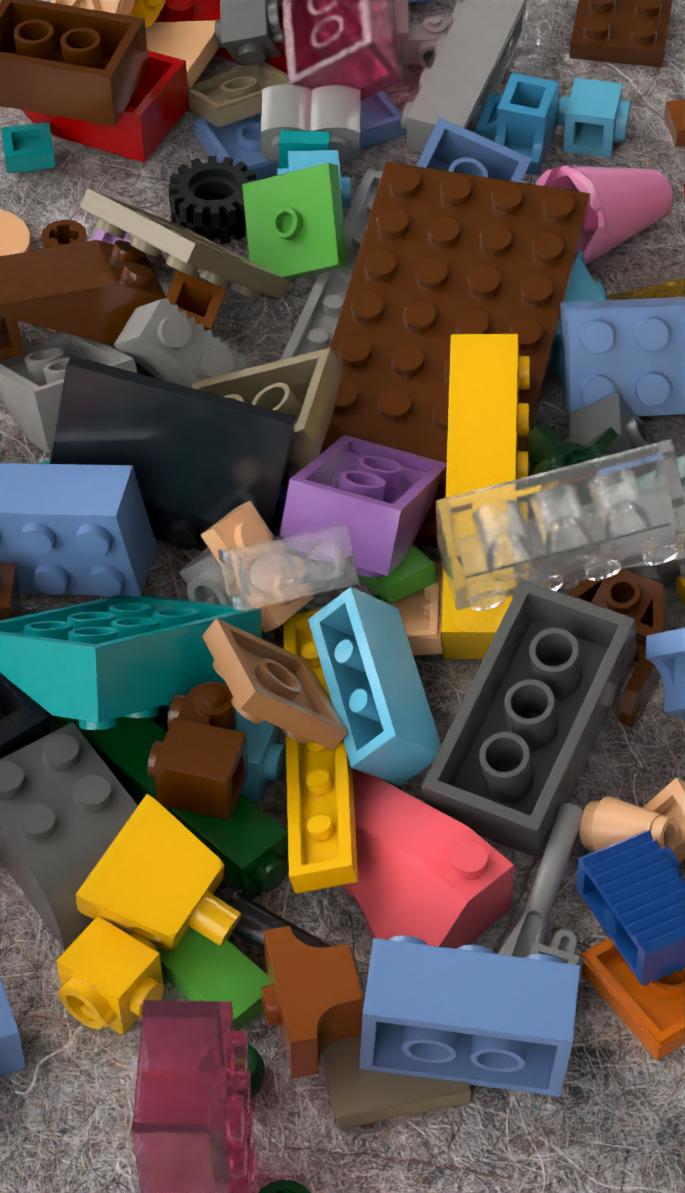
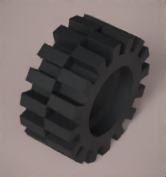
M208 156V163L202 164L200 159L197 158L191 160L192 168L183 164L178 168V174H172L170 184H168L171 222L184 226L213 241V238H220L221 244L230 243V235H234L237 240L245 237L246 219L242 184L257 181L256 173L253 169L247 171V164L241 161L233 166V158L225 157L223 162L219 163L216 160V156Z

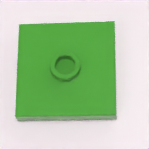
M328 162L242 184L250 261L287 280L348 267L338 165Z

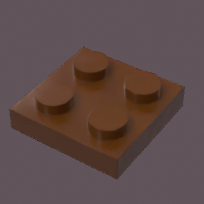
M579 0L570 41L569 58L662 67L672 0Z

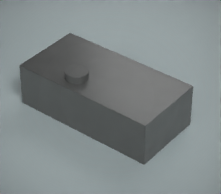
M522 579L421 786L425 803L470 827L479 836L542 860L561 804L569 802L637 653L635 619Z

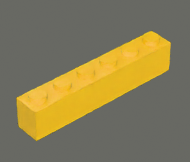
M451 334L441 623L444 659H483L516 592V586H519L522 579L527 581V551H516L517 535H528V501H517V486H528L529 479L528 451H518V437H529V403H519V390L530 389V356H519L518 334Z

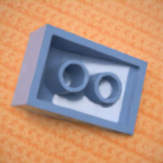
M439 117L416 166L521 182L531 158Z

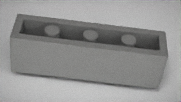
M526 0L457 1L451 17V28L448 34L442 33L435 48L434 62L431 67H424L418 83V94L414 101L408 100L404 107L401 128L407 130V151L422 154L439 117L475 133V128L489 94H496L525 33Z

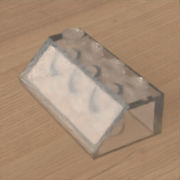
M672 439L436 500L438 550L456 610L471 607L472 610L483 611L497 607L506 600V597L514 596L522 579L556 591L567 581L587 577L588 580L592 581L606 579L617 574L621 567L643 561L646 565H659L674 559L679 552L685 551V501Z

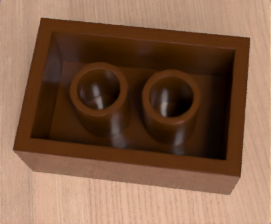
M2 0L0 2V107L16 108L43 113L48 116L82 120L98 125L116 126L149 68L145 19L40 0Z

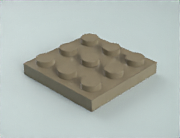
M90 188L87 189L80 204V208L98 217L95 224L97 228L121 239H124L126 232L130 233L128 239L131 240V246L158 258L162 252L164 253L163 258L167 259L166 264L194 277L198 271L200 272L199 277L225 289L228 288L230 281H232L231 289L258 301L261 293L282 299L290 282L184 226Z

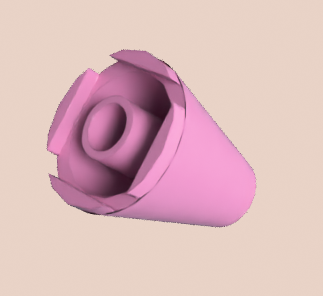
M564 165L545 171L536 182V185L590 193V206L579 246L586 265L667 216L673 201L671 184L660 171L655 169Z

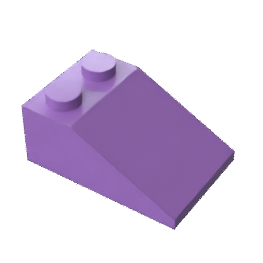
M343 435L322 452L318 458L311 461L289 480L278 544L295 549V553L306 560L320 562L330 559L350 565V570L361 576H389L405 559L446 478L447 463Z

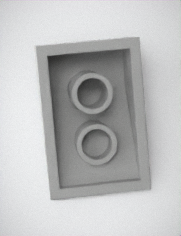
M60 333L23 345L24 355L0 360V398L29 441L47 453L52 454L66 366L70 355L137 373L134 358L102 342Z

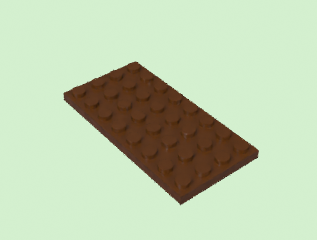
M386 162L330 345L342 365L344 378L321 453L343 435L447 463L451 334H518L519 356H530V389L519 390V403H529V437H518V451H528L561 322L560 302H566L590 206V193ZM446 478L413 544L444 549Z

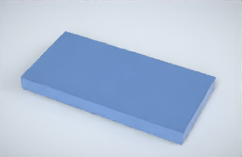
M366 68L304 86L313 90L322 86L342 85L361 91L360 149L407 134V130L401 128V111ZM262 113L222 127L215 126L203 117L193 120L194 136L209 156H216L217 162L222 163L225 157L233 158V166L241 161L247 164V171L253 169L256 173V180L277 175L279 161L261 156Z

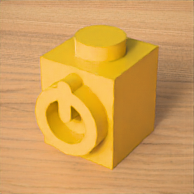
M97 916L56 960L61 986L58 992L60 1001L74 1018L92 1029L98 1030L103 1026L111 1027L124 1035L139 1017H148L162 999L164 985L160 953L156 947L141 934H127L100 916Z

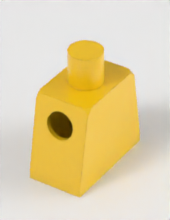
M148 794L143 798L76 893L77 910L92 919L100 916L127 934H141L154 946L170 952L176 949L190 927L221 947L236 927L242 915L241 912L213 895L220 885L224 874L225 865L220 858L156 799Z

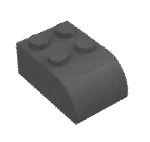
M74 722L0 759V861L64 951L94 920L77 910L76 893L138 807Z

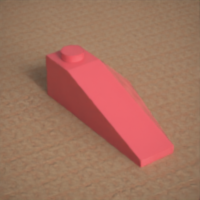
M353 769L358 882L343 886L349 897L355 898L366 918V927L372 938L389 940L395 936H412L425 941L427 945L457 949L460 946L468 945L511 910L514 864L470 827L380 778Z

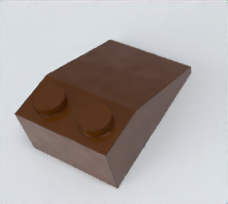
M92 240L0 256L1 317L102 343L115 345L116 340L137 307L166 298L146 254L131 246L130 242L117 240L114 244L100 240Z

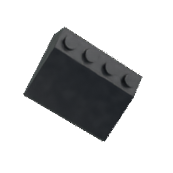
M70 355L66 366L50 464L133 466L154 538L167 541L179 549L203 551L208 546L201 537V534L236 507L248 501L252 502L273 536H275L280 521L281 501L286 489L297 416Z

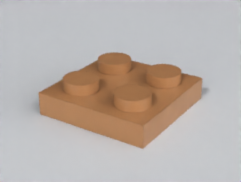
M218 618L213 621L202 635L214 659L212 663L214 670L226 681L233 695L231 699L232 705L246 719L258 724L265 720L280 727L289 737L299 743L306 744L310 740L332 751L347 735L348 732L306 659Z

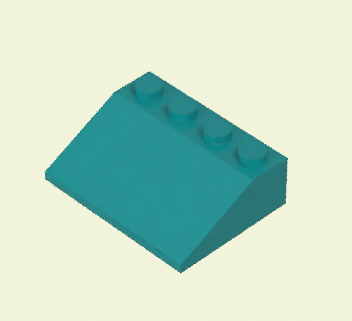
M142 594L141 597L112 596L1 620L0 673L52 716L77 719L81 729H109L117 726V718L119 717L148 718L157 716L159 714V707L163 705L170 706L176 693L188 695L190 690L198 684L219 682L227 685L226 681L214 670L212 666L214 659L202 635L213 621L218 618L262 639L261 608Z

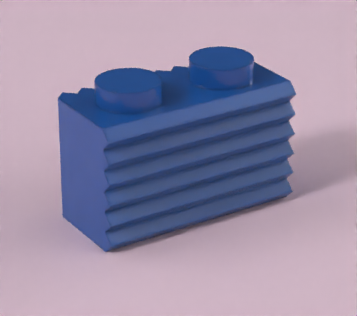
M645 830L580 857L576 889L640 984L647 986L652 980L659 981L664 975L670 976L675 970L681 971L685 967V880L682 878L681 867L673 851L667 846L659 848L657 840L652 838L651 832Z

